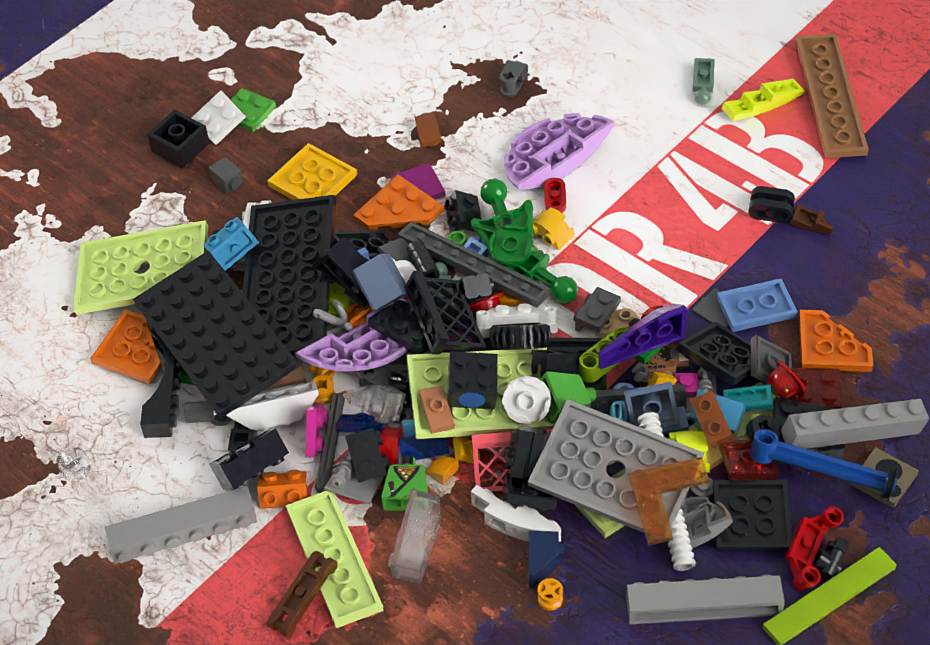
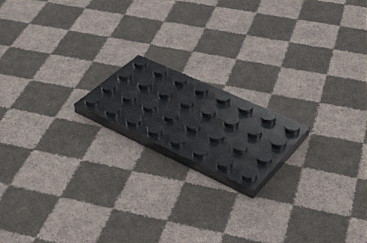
M334 195L251 206L249 231L259 243L246 253L242 293L292 355H296V352L327 336V322L316 318L313 315V311L321 309L328 312L330 283L327 281L328 276L319 270L314 272L310 267L333 246L336 198Z
M209 250L133 299L141 313L220 419L299 367L296 359Z

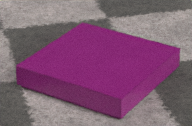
M430 163L390 175L391 180L400 175L433 199L445 197V190Z

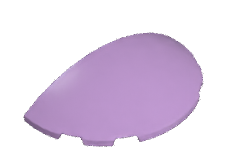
M580 113L564 114L563 119L551 121L550 118L531 125L514 138L511 142L509 153H505L504 167L507 178L517 189H533L544 186L546 180L550 178L561 179L582 165L599 148L614 127L615 122L596 114L589 118L581 117Z
M382 307L367 314L366 323L339 337L331 333L296 352V357L320 368L335 371H360L388 364L401 357L408 349L368 326V318L385 308Z

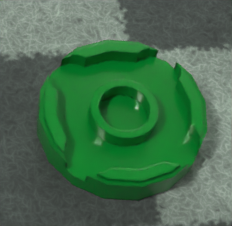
M515 224L505 225L492 234L489 240V251L495 262L506 267H513L524 263L530 257L533 251V240L524 227Z

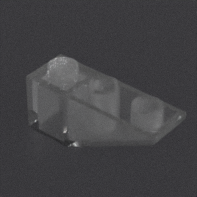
M370 385L341 391L340 393L341 396L348 400L349 404L360 407L363 413L373 415L375 417L374 420L381 423L399 421L406 394L395 387L384 385Z

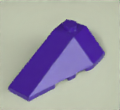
M672 303L651 311L599 351V368L604 369L685 338L686 306Z

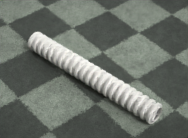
M648 412L639 416L638 423L640 428L664 437L657 413ZM680 509L667 538L669 541L668 547L671 548L672 562H674L673 567L678 571H685L696 565L693 559L694 554L691 552L692 546L688 538L687 526L684 523L685 518L682 516V509Z

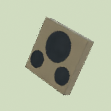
M875 447L862 466L885 473L888 472L890 465L891 469L894 470L898 467L894 492H891L889 501L887 502V498L884 497L880 500L881 491L852 482L851 486L895 508L917 477L919 470Z

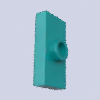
M771 384L723 390V397L744 403L746 405L745 412L773 409Z

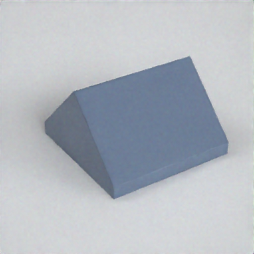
M379 254L352 271L373 311L408 296L405 289L406 283L390 254Z
M672 382L624 391L632 425L639 427V416L648 412H654L659 415L661 428L680 424Z

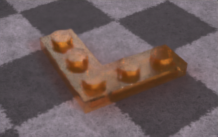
M702 457L629 473L630 483L648 546L673 540L661 494L709 482Z

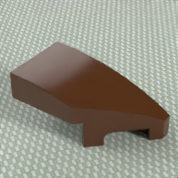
M800 204L795 208L790 224L818 233L831 234L834 228L832 224L829 225L827 223L823 210H820L818 213Z

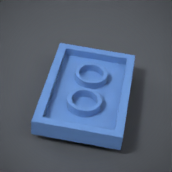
M782 279L717 293V300L732 332L797 318L798 311Z

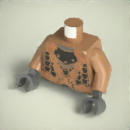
M633 318L629 322V326L632 327L634 324L640 321V319ZM669 343L660 349L645 365L636 360V366L632 369V372L636 373L634 380L638 382L639 387L647 386L654 372L674 376L676 367H689V359L685 358L681 353H675L674 343Z

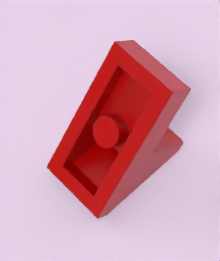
M378 427L377 431H380L384 444L380 445L382 455L387 454L390 466L399 465L401 428Z

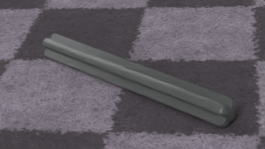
M340 392L333 393L331 396L323 449L315 483L317 493L327 491L324 490V487L332 475L345 397Z

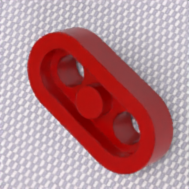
M550 178L544 183L545 210L554 208L561 213L565 212L566 185L562 179Z

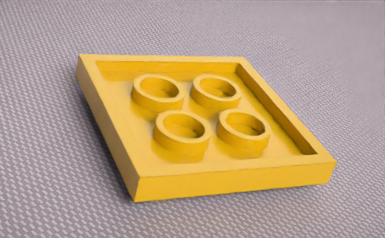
M308 143L268 180V186L292 200L327 195L336 196L357 176V169Z

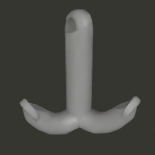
M337 300L333 301V306H335L339 318L321 309L313 311V315L316 318L336 326L333 329L327 330V336L331 333L336 336L342 333L343 330L350 331L353 329V325L347 322L348 317L344 307Z

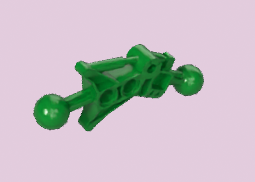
M496 178L485 181L481 186L480 195L486 204L492 206L495 216L485 220L474 218L471 220V226L488 250L492 234L505 225L515 224L522 226L533 239L532 202L526 200L519 208L507 211L504 203L507 197L506 185ZM534 245L530 257L524 263L507 267L534 281L538 280L549 287L552 298L558 303H571L578 295V285L573 278L568 276L556 277L546 270L550 256L544 254L542 250H538Z

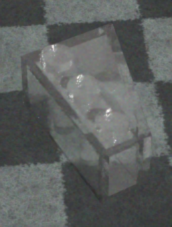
M411 489L400 532L397 534L395 550L391 552L388 560V567H391L393 578L421 584L442 524L439 495Z

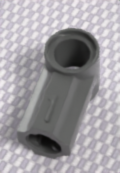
M207 401L187 402L184 404L186 423L211 422L216 426H225L231 422V418L228 416L220 419Z

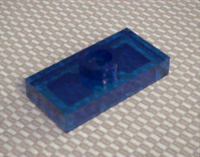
M364 412L342 414L336 423V432L356 433L374 427L375 432L380 431L382 433L388 424V418L386 415H368Z
M413 435L398 438L401 458L410 455L415 457L416 460L450 454L447 437L416 439V436Z

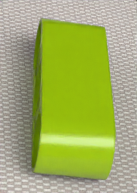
M619 327L580 356L579 376L582 378V381L588 383L595 382L619 364L600 369L599 351L629 328Z

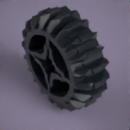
M547 324L493 326L490 328L489 335L490 347L494 350L547 348L551 345L552 339L550 326Z

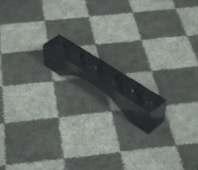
M151 326V336L155 347L165 359V369L157 390L142 405L140 426L144 438L172 437L173 428L177 427L175 409L179 408V397L176 394L177 390L181 389V379L178 373L182 372V367Z

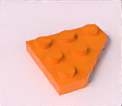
M397 175L354 214V219L368 230H379V227L384 226L400 228L407 226L410 222L430 225L445 209L444 205L400 175Z
M126 309L90 358L91 363L150 385L162 369L144 315Z
M823 310L799 311L801 370L872 372L873 356L872 348L866 343L862 344L855 339L852 332L843 325L834 323L829 319L830 315Z

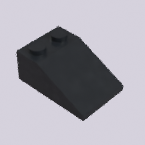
M385 230L334 232L333 245L344 237L353 243L357 251L365 247L369 252L371 260L381 254L377 251L379 246L394 240Z

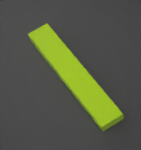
M878 547L765 622L762 629L777 645H783L895 570L897 564Z

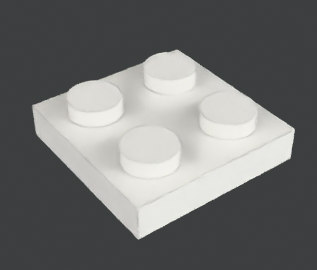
M220 90L192 119L206 125L208 137L217 145L246 116Z

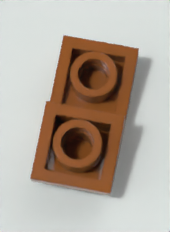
M434 111L414 117L422 148L426 146L434 147L442 142Z

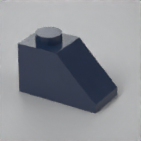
M529 532V588L536 587L559 566V556H564V541H559V532Z

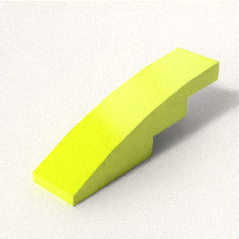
M794 79L762 83L759 90L743 93L740 100L724 102L722 110L732 121L750 118L803 95L805 90Z

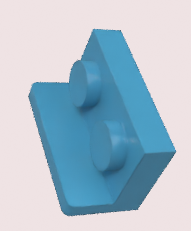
M236 217L228 221L217 234L210 236L204 247L209 250L226 271L259 242L243 222Z

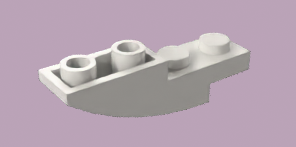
M478 485L471 490L472 505L484 512L485 524L493 529L524 541H529V532H559V541H561V527L554 520H548L540 515L535 508L524 505L514 509L510 503H507V501L503 502L495 497L490 490L483 489Z

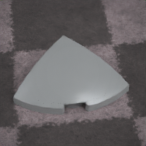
M707 497L684 499L681 506L683 510L682 516L685 518L689 534L688 538L692 548L716 537L733 522L729 511L721 502L717 501L718 505L709 502Z

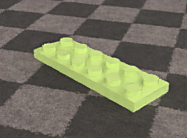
M324 491L286 505L287 513L307 560L317 550L323 553L325 558H332L338 562L336 571L329 575L320 589L335 627L339 628L383 611L381 600L333 492ZM321 566L316 567L315 571L318 572Z

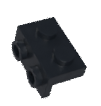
M454 190L451 196L446 199L444 208L447 213V224L450 233L458 231L460 228L474 231L471 226V220L474 218L482 219L478 197L470 193Z
M372 427L345 436L358 483L387 475V468L390 467L387 454L382 455L380 445H384L380 431L375 432V428Z

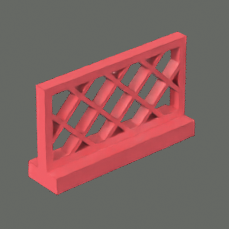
M551 428V429H546V431H547V440H548V438H549V436H550V434H551L553 428ZM511 432L472 435L475 486H480V476L488 470L497 480L491 487L481 488L488 489L491 492L502 491L503 486L495 485L499 481L504 484L501 478L509 469H505L498 476L488 467L497 457L506 463V460L499 454L505 447L512 446L510 445ZM496 447H502L498 452L492 449ZM488 448L495 456L485 465L478 459V449ZM479 464H481L484 467V469L480 473Z

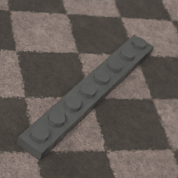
M410 222L397 234L398 239L403 238L408 244L417 240L422 241L432 257L468 275L475 276L476 274L487 273L489 278H492L495 288L536 308L551 295L550 288L413 222Z

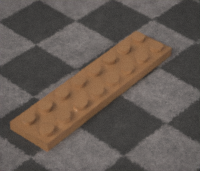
M824 34L796 37L795 44L825 159L868 155L869 149L837 35Z

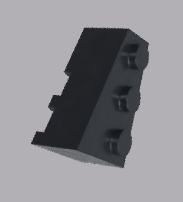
M343 237L329 248L310 269L314 272L319 270L328 276L327 281L330 284L336 282L345 289L344 294L366 310L371 307L352 273L354 269L369 260L355 249L353 243Z
M270 428L209 463L222 489L235 490L241 487L248 479H253L265 472L264 469L270 465L274 467L285 460L284 456L289 454V451L277 429Z

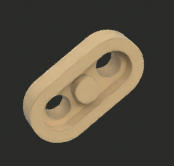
M628 308L614 311L606 323L608 325H605L600 333L595 331L594 333L599 338H605L619 327L630 328L629 322L633 318H637V314Z

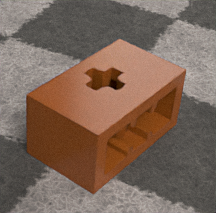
M713 390L690 399L711 448L734 439Z

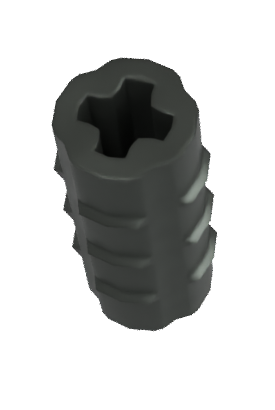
M418 240L410 243L406 250L414 268L417 271H422L424 277L439 278V271L425 244Z

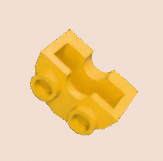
M554 208L542 210L533 218L534 236L541 235L547 245L557 250H560L575 233L574 228H569L564 221L566 216Z

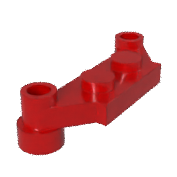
M835 506L827 508L819 516L810 519L805 516L799 522L785 557L793 573V586L798 591L812 588L820 582L821 575L818 569L812 566L825 532L836 528L844 520L842 511Z

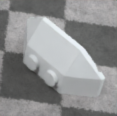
M315 381L262 391L226 416L255 431H266L278 425H291L295 421L301 420L307 409L319 395Z

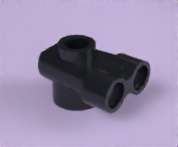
M836 538L835 541L828 542L825 550L821 548L817 551L812 566L819 569L818 571L822 578H831L833 575H838L841 571L843 563L840 560L849 545V542L845 539Z

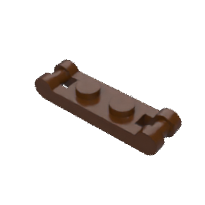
M317 550L314 551L270 615L267 627L274 631L279 630L281 635L290 638L296 630L297 623L329 575L336 571L338 562L332 558H325L324 554ZM321 566L318 572L315 571L316 567ZM285 614H287L288 617L284 622L283 617L285 616Z

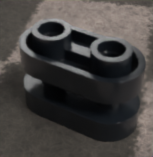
M757 186L752 189L748 210L752 218L778 223H786L791 220L793 214L792 207L795 196L791 191L766 186Z

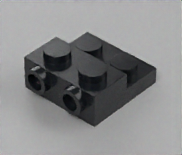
M506 473L502 489L503 501H507V503L516 507H523L525 505L532 506L541 511L556 510L557 497L528 486V480L513 478L509 473Z

